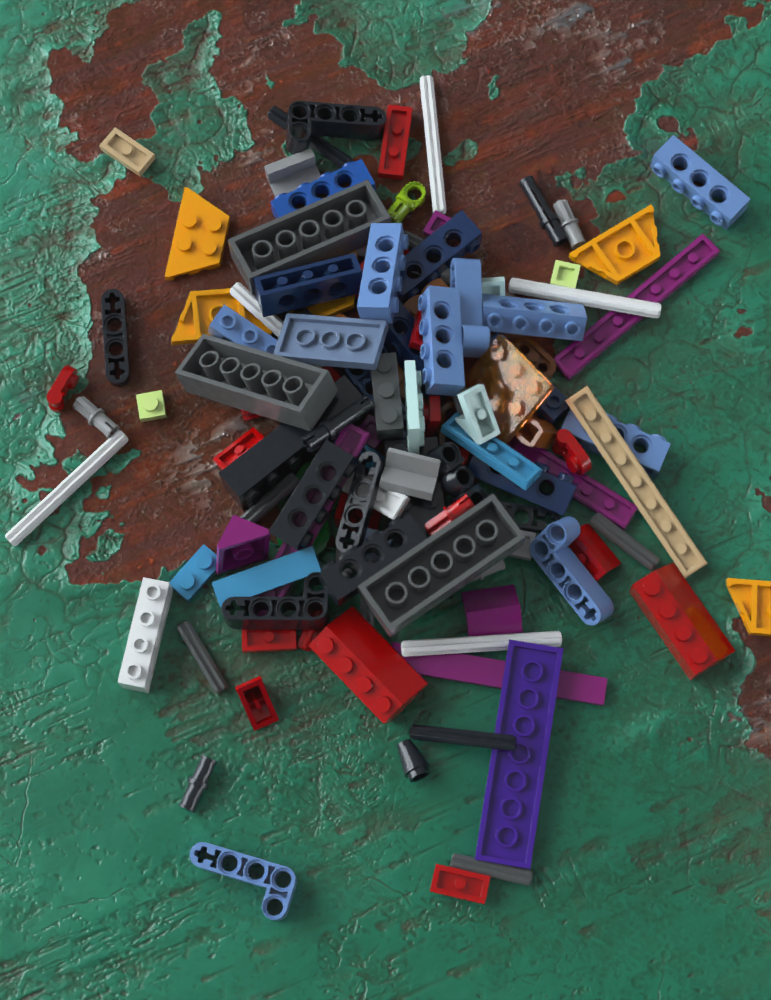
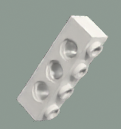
M143 577L117 682L122 688L149 693L173 594L170 582Z

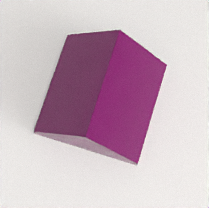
M233 515L217 544V574L219 575L267 560L270 544L269 529Z
M514 584L461 592L468 636L523 633L520 602Z

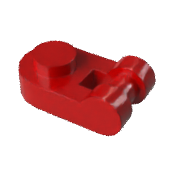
M68 364L63 367L46 396L50 410L55 413L61 412L64 409L63 399L69 389L73 390L79 381L77 369Z
M559 430L552 444V451L557 455L563 456L568 469L572 473L583 475L590 471L592 468L590 458L569 430Z

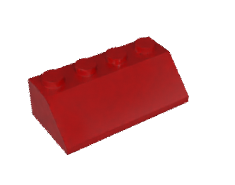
M674 562L654 570L632 584L629 593L690 681L735 652L733 646Z
M354 606L328 624L308 645L383 724L392 722L429 684Z

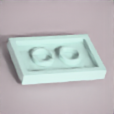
M415 360L404 361V397L408 452L419 454V447L424 446L425 420L422 412L421 371H416Z

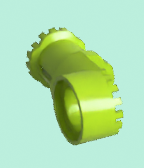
M418 181L409 182L395 197L396 201L387 210L391 217V223H401L409 212H413L416 207L421 206L425 202L426 190L422 183L420 184ZM412 189H417L422 195L418 200H411L407 196L408 192Z

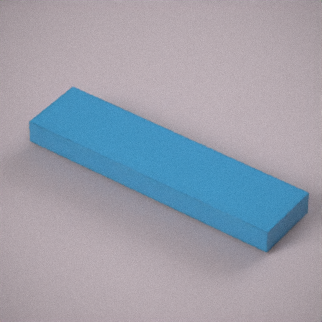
M456 412L442 425L441 433L525 491L541 476L543 469L496 437L480 445L476 444L455 420L456 417L462 414Z
M310 546L214 581L212 585L221 608L222 603L229 597H254L304 579L313 572L322 571L315 548Z

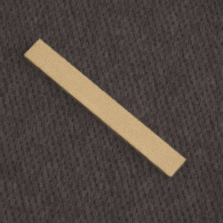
M584 387L565 400L682 575L687 578L708 563L589 387Z

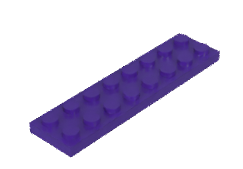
M509 639L494 733L517 737V746L514 751L492 749L475 860L526 869L531 867L564 648Z

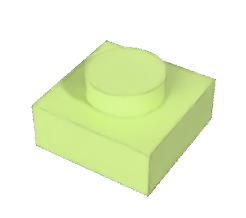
M555 260L550 284L576 288L581 265Z
M162 390L136 395L141 422L167 418Z

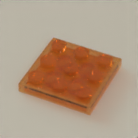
M500 334L464 377L466 390L477 384H484L501 434L495 437L506 445L555 388L504 335Z

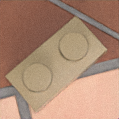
M116 127L99 145L103 152L139 177L156 159L154 153Z

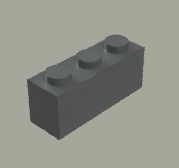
M396 352L383 353L380 355L377 369L371 370L377 440L404 438Z

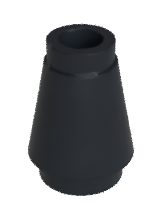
M406 739L397 745L404 776L409 778L410 782H417L430 774L428 769L430 764L411 739Z

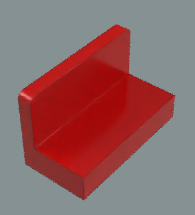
M587 523L580 526L579 536L569 547L593 578L599 582L608 572L621 565V562L590 524Z

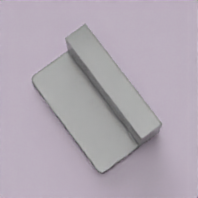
M312 148L264 166L266 178L275 197L281 193L292 192L299 185L305 182L311 183L321 176L316 166V159Z
M388 448L379 488L432 501L441 461L415 453Z

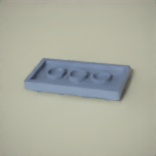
M287 313L273 354L308 365L376 370L389 326L387 321Z

